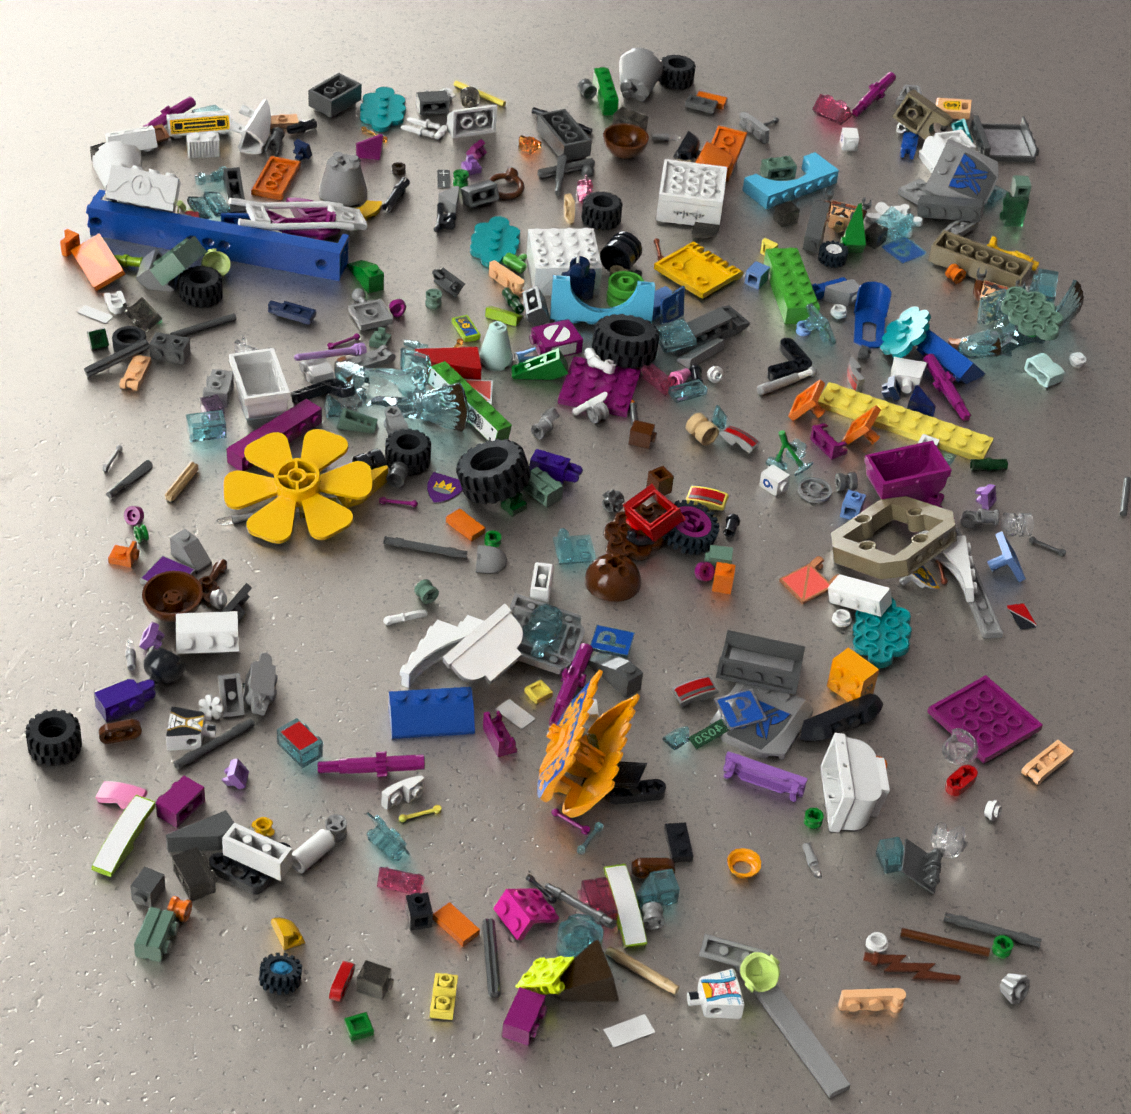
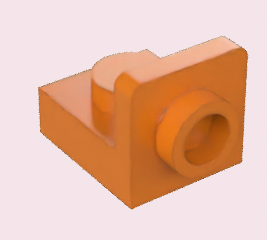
M66 229L64 230L65 238L60 241L62 255L68 257L72 254L70 250L80 245V238L78 233Z
M132 541L129 547L114 545L108 557L109 563L131 568L134 561L138 560L140 550L137 549V541Z

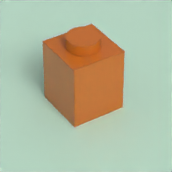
M722 562L716 563L712 587L713 592L731 594L736 565Z

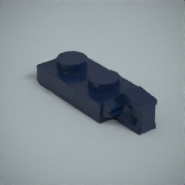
M270 300L268 303L269 313L310 325L316 316L315 309L288 301L279 303Z

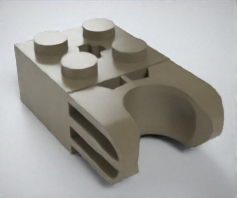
M915 89L908 92L892 116L924 140L929 136L935 135L934 123L949 126L953 122V118Z

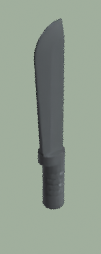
M561 155L557 160L556 195L561 194L567 155Z
M150 460L143 462L127 477L107 491L106 496L112 498L122 489H126L128 485L152 468V462Z

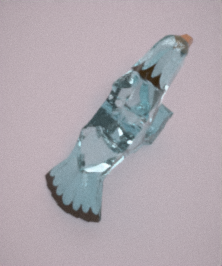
M1073 280L1068 292L1060 304L1056 306L1055 311L1061 313L1064 317L1063 325L1059 327V330L1066 327L1076 317L1083 305V291L1081 284L1077 280ZM1004 288L981 297L979 301L977 323L988 325L995 320L999 321L992 328L961 339L949 338L948 344L966 358L978 359L1012 356L1011 351L1017 347L1030 343L1043 344L1046 340L1040 339L1037 335L1021 334L1017 329L1018 326L1008 321L1009 315L1001 311V303L1006 295V289Z
M401 348V370L366 368L347 361L346 356H342L334 362L333 371L335 378L353 384L355 389L354 397H357L365 406H397L404 418L430 421L460 432L467 426L469 405L465 389L460 382L426 391V386L430 385L428 379L430 375L429 369H431V361L427 355ZM366 399H371V401L368 404H366Z

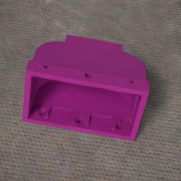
M933 440L867 454L864 460L866 475L880 499L907 496L926 502L929 497L938 494L944 489L947 478L951 477L952 471Z

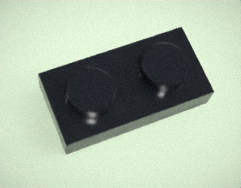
M686 822L665 824L664 832L670 859L675 863L693 862V852Z

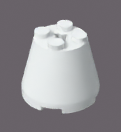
M112 141L103 144L92 158L94 169L106 191L111 164L115 165L116 162L126 164L128 168H132V166L142 167V156L138 147L124 144L123 141Z

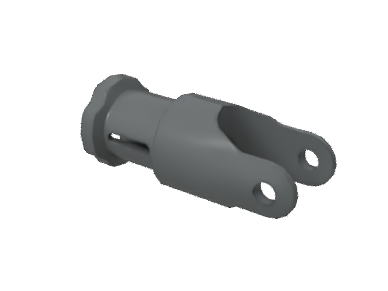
M276 127L271 130V136L268 138L265 152L269 148L274 150L275 157L277 156L285 135L283 129Z

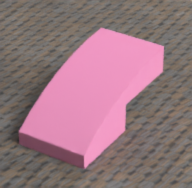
M104 782L95 798L98 803H118L121 809H126L135 795L145 798L148 792L143 788L126 783Z

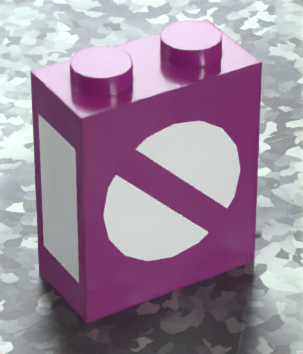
M569 319L531 327L529 340L531 345H534L538 355L558 348L564 357L582 353L583 338Z

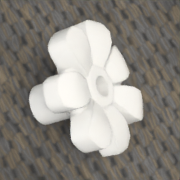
M208 694L205 696V699L199 701V705L203 707L199 711L206 714V720L211 721L213 717L218 720L222 717L220 712L224 711V706L220 703L221 698L217 696L213 699L212 694Z

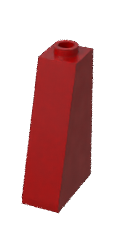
M478 347L415 349V356H412V366H415L417 374L430 375L431 366L446 361L463 379L481 380L482 368Z

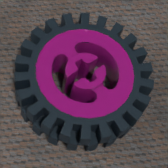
M679 500L675 501L673 504L681 509V513L685 516L686 520L663 535V540L668 539L667 544L669 546L674 544L673 549L675 550L678 547L682 548L681 553H685L688 550L690 555L694 551L698 555L701 551L705 553L707 549L710 550V545L714 544L720 530L717 517H713L714 513L712 511L707 513L709 508L706 506L703 509L700 508L701 503L695 506L694 501L691 500L689 504H687L686 500H682L681 503Z

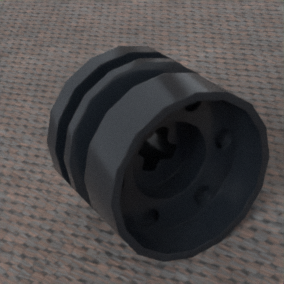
M626 231L614 234L600 252L601 264L609 272L610 268L615 265L630 270L642 255L641 242L632 233Z

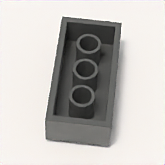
M566 109L537 115L536 130L558 157L567 155L566 162L591 156V138Z

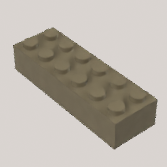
M943 230L931 245L928 258L929 262L945 268L956 263L959 268L966 271V276L977 280L976 273L978 268H980V274H984L987 269L986 277L982 280L983 282L986 280L1008 288L1016 286L1017 280H1020L1018 286H1023L1024 282L1026 284L1030 278L1033 266L1032 262Z

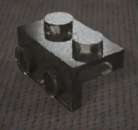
M143 297L131 307L126 303L122 304L126 309L124 313L130 320L134 318L133 323L138 328L142 327L146 332L162 320L161 316Z

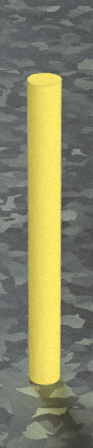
M457 80L454 82L455 87L480 96L502 107L506 105L504 100Z

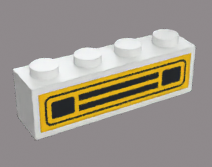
M229 110L167 115L168 133L172 138H181L182 135H190L191 133L206 134L208 132L224 135L232 131L229 130L231 124Z

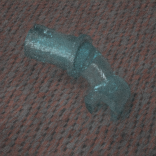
M221 166L217 171L211 172L210 175L199 172L198 176L195 175L196 184L220 183L223 178V169L226 167Z

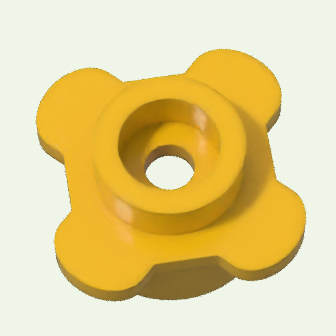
M259 817L251 823L254 832L265 837H271L275 834V830L272 829L273 821L267 817Z

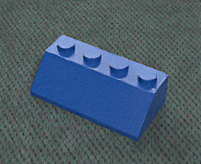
M930 329L925 332V340L916 345V350L923 356L925 353L934 354L945 372L950 371L958 383L962 381L968 384L985 375L972 361Z
M471 687L389 691L388 710L392 739L475 734L474 701Z

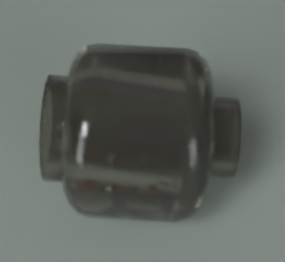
M469 86L461 90L460 100L464 108H473L480 104L479 92L475 87Z

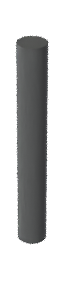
M1125 477L1123 482L1120 506L1121 516H1126L1128 511L1130 477Z

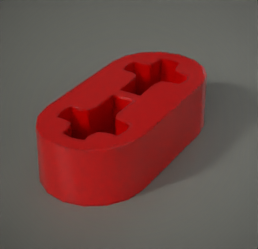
M971 765L961 766L947 778L945 791L952 796H959L975 783L978 775L977 769Z
M347 961L341 963L332 983L329 999L338 1002L343 1001L355 972L354 963Z

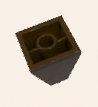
M599 940L593 941L575 957L559 977L560 981L565 985L564 991L560 994H553L554 997L559 996L561 1001L566 1002L619 1001L614 977Z

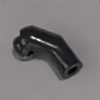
M635 529L627 531V540L637 546L654 544V541L648 536H638V532Z

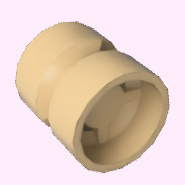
M702 413L694 414L686 423V431L704 446L713 443L719 435V428L711 421H708V418Z

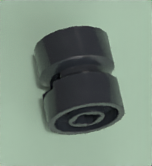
M378 448L368 451L367 454L362 453L352 458V462L362 461L367 463L371 470L386 465L385 457Z

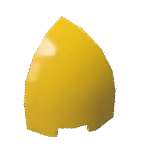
M282 917L271 919V925L283 950L305 944L304 938L294 922Z

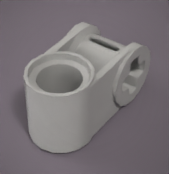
M397 406L385 408L386 419L383 424L387 435L393 434L396 430L408 429V424Z

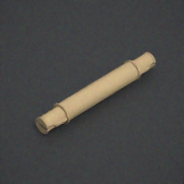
M611 946L607 948L605 954L617 963L656 984L661 989L672 992L674 995L678 992L680 986L674 984L669 978L628 956L623 951H619Z

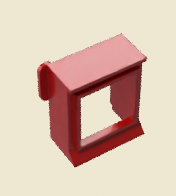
M650 484L623 504L627 516L626 523L632 529L641 530L654 542L686 520L685 516L681 513V509L662 495L653 484ZM653 496V499L666 509L667 512L650 524L634 509Z

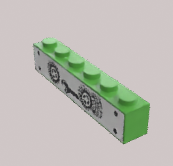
M446 361L431 366L428 383L453 407H457L459 404L450 402L456 396L448 395L453 390L449 386L460 384L467 409L466 420L487 440L509 439L512 424Z

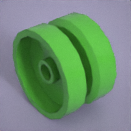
M619 271L611 274L608 279L606 298L608 305L615 307L627 301L634 293L637 281H644L643 278L631 271Z

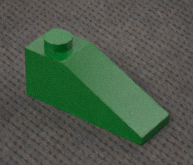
M858 203L844 236L840 239V244L843 243L844 246H847L848 253H863L866 246L862 203Z
M364 260L347 264L348 269L368 294L384 290V273L377 264Z
M559 348L512 366L513 379L553 380L568 374V363Z

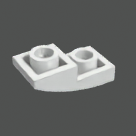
M415 776L407 778L383 790L381 806L388 810L392 806L399 804L402 799L410 803L415 798H419L424 792V777Z

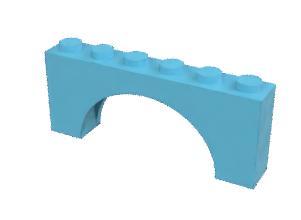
M814 152L803 157L801 169L805 172L804 176L790 181H775L764 178L756 173L744 178L742 191L762 207L769 209L836 184L839 170Z
M553 275L550 319H553L555 322L569 319L571 323L585 321L588 324H596L604 316L625 314L641 317L652 324L655 283L637 281L634 293L624 303L611 308H596L585 304L575 295L571 288L570 276Z

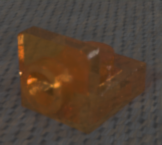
M519 136L518 149L530 155L542 145V142L534 137Z

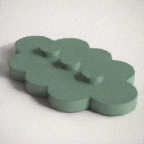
M1017 286L1006 290L1005 299L1001 303V311L1009 315L1008 321L1013 325H1017V329L1021 334L1037 335L1040 339L1047 341L1055 340L1059 336V327L1063 325L1064 317L1061 313L1055 311L1056 306L1052 302L1046 301L1044 294L1037 291L1027 292L1024 288Z

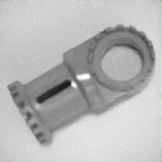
M555 407L543 412L539 423L532 426L531 432L535 438L542 439L545 437V433L553 430V421L560 416Z
M982 508L978 509V511L966 510L962 514L960 523L966 528H974L976 525H982L983 523L998 525L1000 512L998 509L990 511Z

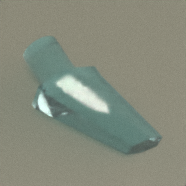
M404 339V345L414 351L415 349L428 348V344Z

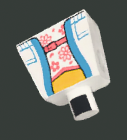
M734 969L703 976L699 979L697 991L687 992L688 1005H701L706 1018H742L744 1001Z

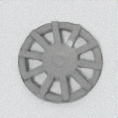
M809 477L800 481L798 493L800 498L807 500L808 503L821 504V502L828 501L831 497L832 487L823 479Z

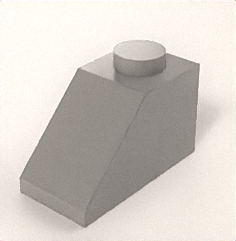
M854 279L828 285L825 287L823 300L846 307L855 305L860 285Z
M183 529L170 537L171 555L184 565L194 568L196 574L212 565V561L199 539L192 533Z
M240 673L218 675L221 705L224 706L223 717L245 715Z

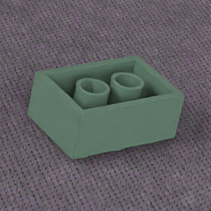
M195 236L190 240L187 237L153 263L155 266L150 271L159 283L164 286L206 254L207 251Z

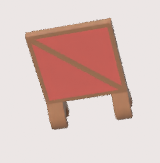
M817 556L809 564L781 577L779 581L802 604H805L828 592V587L839 574L835 575L828 582L817 571L823 568L822 562H824L821 556Z

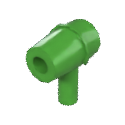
M508 252L503 257L502 262L508 269L522 274L527 267L526 263L523 262L527 259V255L521 254L517 256Z

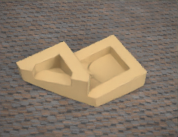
M571 193L564 196V218L569 225L574 224L575 201Z

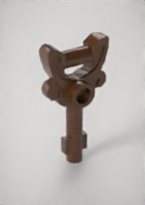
M221 559L219 563L216 562L214 564L213 571L209 576L199 579L202 586V601H204L207 607H212L210 603L212 591L220 589L215 580L221 572L224 573L227 569V561L225 559Z

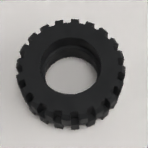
M612 314L611 316H604L595 324L592 348L604 362L605 360H613V364L616 367L619 366L626 369L642 368L650 365L656 359L660 333L654 324L641 317Z
M508 439L488 440L483 444H477L476 447L468 449L467 453L461 456L456 467V473L465 496L475 503L480 502L481 504H496L498 501L503 502L507 498L516 496V493H520L527 486L531 476L523 448L518 443Z

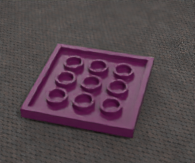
M573 356L558 397V404L578 407L597 395L607 392V398L603 403L608 407L609 414L627 418L641 370L626 369L618 366L615 367L613 374H607L601 369L590 367L587 359Z
M987 675L931 705L927 711L929 715L983 763L988 762L1041 731L1043 726L1042 723Z

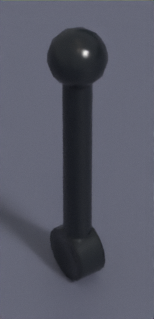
M527 875L526 880L533 883L548 898L549 903L554 904L557 901L556 896L550 895L535 880L534 876Z

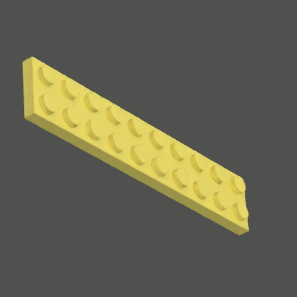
M828 382L818 401V404L823 409L854 420L877 405L881 411L872 426L918 442L923 434L939 439L938 449L970 460L985 459L994 439L985 434L971 431L970 429Z

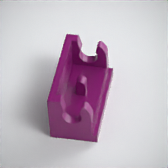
M826 423L812 426L810 440L831 460L847 454L848 450L843 447L848 444L844 441L838 443L828 434L827 430H823V428L828 427Z
M498 710L496 712L497 716L491 719L489 711L484 712L483 730L497 757L517 753L516 741L509 735L502 721L501 712Z

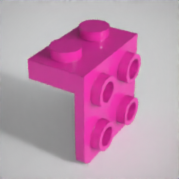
M536 888L506 889L493 908L516 940H523L534 923H556L559 920L555 909L549 905L542 892Z

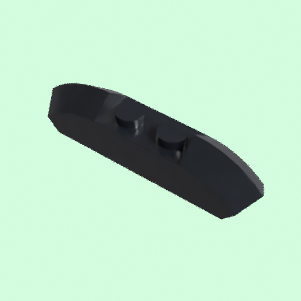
M869 693L808 718L803 722L799 740H824L833 737L834 733H841L847 729L855 728L859 724L867 723L880 713L883 702L878 695Z

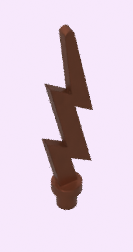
M864 952L863 961L871 962V965L890 964L884 972H916L917 974L912 979L959 981L961 979L960 975L929 971L936 963H900L906 955Z

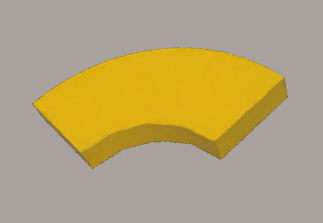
M366 200L365 204L357 209H360L366 221L371 216L375 217L381 211L382 201Z

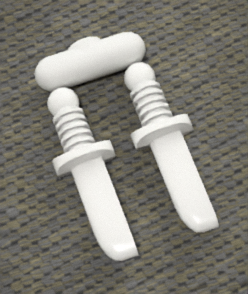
M415 118L407 119L410 123L423 126L420 129L407 125L401 127L403 130L417 133L418 136L424 135L431 138L435 136L437 140L441 139L442 136L444 137L447 131L445 125L440 126L430 122L429 119L426 121ZM428 127V128L436 129V130H438V131H437V133L435 134L434 132H431V131L425 130V129Z

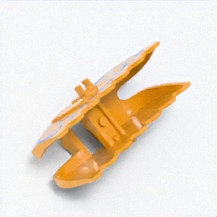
M599 670L571 701L557 725L553 723L548 729L550 732L546 735L551 741L547 744L545 750L547 755L539 769L537 795L544 802L550 801L556 792L567 795L562 807V813L569 818L584 814L614 788L615 782L612 779L619 771V767L616 765L623 757L621 749L628 740L625 735L632 726L629 721L635 715L636 710L633 708L640 698V695L636 694L618 703L602 714L592 724L587 733L582 736L585 728L582 726L589 718L590 714L587 711L594 702L593 697L598 689V682L603 673L602 670ZM568 772L587 779L583 786H580L564 776V774Z

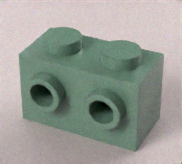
M790 156L762 159L760 174L764 178L775 181L795 179L797 165Z

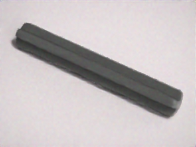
M593 158L566 163L564 173L582 170L585 164H591L594 167L595 161ZM557 165L538 169L537 174L539 178L556 175Z
M143 339L85 367L84 372L86 376L91 377L149 349V343L146 339Z
M486 918L483 920L482 926L488 995L492 998L501 995L495 921L492 918Z

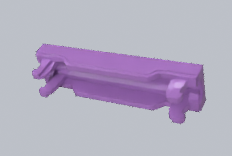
M727 752L723 771L727 773L724 774V778H731L735 774L741 780L780 794L790 793L789 798L792 802H796L797 796L803 797L808 778L739 754Z

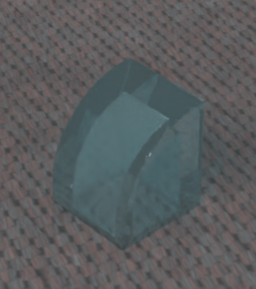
M900 837L879 840L876 856L885 874L901 871L904 847Z

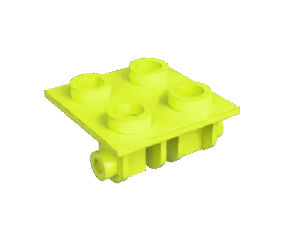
M563 956L547 959L544 957L538 958L533 962L531 968L522 975V979L515 987H521L542 995L560 994L564 991L565 985L560 981L559 977L575 958Z

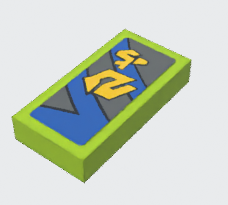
M468 315L452 318L451 323L464 343L481 338V334Z

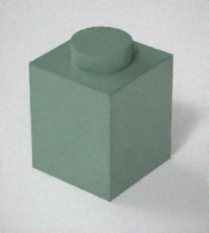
M1013 175L1010 187L1013 199H1029L1032 187L1029 176Z
M710 545V551L705 553L704 562L711 563L714 566V570L716 569L717 562L731 564L733 548Z

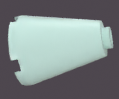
M495 321L489 325L479 353L480 363L485 365V368L488 370L502 371L505 370L506 366L509 365L510 367L513 363L507 327L500 321Z

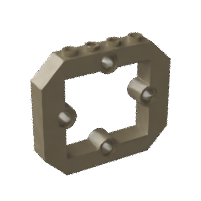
M907 496L878 500L831 533L834 562L881 580L909 576L957 541L953 511ZM893 519L908 524V530L911 532L928 531L926 534L914 535L911 538V544L895 556L877 550L876 543L873 541L861 542L864 539L871 538L875 531Z

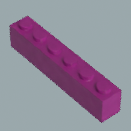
M308 399L303 400L227 447V463L239 471H246L253 467L254 464L247 461L244 455V449L248 444L272 432L284 434L288 439V443H291L322 423V408Z

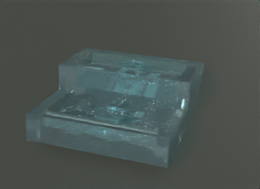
M204 192L203 197L188 196L187 199L190 208L194 212L199 213V218L220 217L221 213H230L231 211L220 192Z

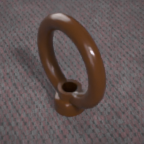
M508 168L506 172L494 174L488 179L493 182L505 179L507 182L514 181L517 183L518 189L514 192L503 193L498 191L500 199H513L520 196L524 191V182L518 177V171L515 168Z

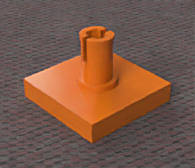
M821 379L796 396L788 416L792 421L808 410L817 418H820L825 413V409L818 404L825 386Z
M876 405L855 419L843 437L842 442L844 441L849 445L862 435L871 444L877 442L880 436L871 427L881 409Z

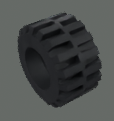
M667 55L660 59L663 63L662 75L658 80L660 84L671 89H684L693 85L696 64L692 59L681 55Z
M596 191L587 194L583 198L582 221L585 225L597 230L616 228L621 222L623 203L617 195H613L610 192Z
M195 266L185 269L179 277L180 298L187 305H192V307L203 308L215 305L223 296L221 273L212 267Z
M410 428L400 429V431L396 430L393 434L390 433L385 440L386 465L390 469L394 462H402L409 468L408 475L419 474L420 471H425L431 462L430 438L425 433Z
M52 709V711L45 710L42 714H36L35 718H31L29 724L26 725L25 733L28 753L34 761L38 760L39 764L46 763V766H51L52 764L59 766L63 762L66 764L69 762V759L76 758V754H79L81 751L80 723H78L77 717H73V714L70 712L66 713L65 710L57 711V709Z

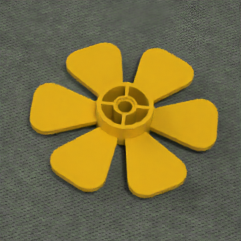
M322 429L308 431L304 436L301 458L292 459L287 437L282 433L272 432L248 444L244 449V455L247 461L273 474L274 478L245 471H232L224 478V501L229 508L239 510L277 495L278 497L257 511L247 520V531L251 535L276 544L288 541L293 532L296 507L303 506L310 536L317 540H326L350 527L353 523V514L346 507L320 495V492L354 500L366 499L371 495L373 489L371 468L365 462L355 461L320 475L319 472L347 453L348 442L344 437Z

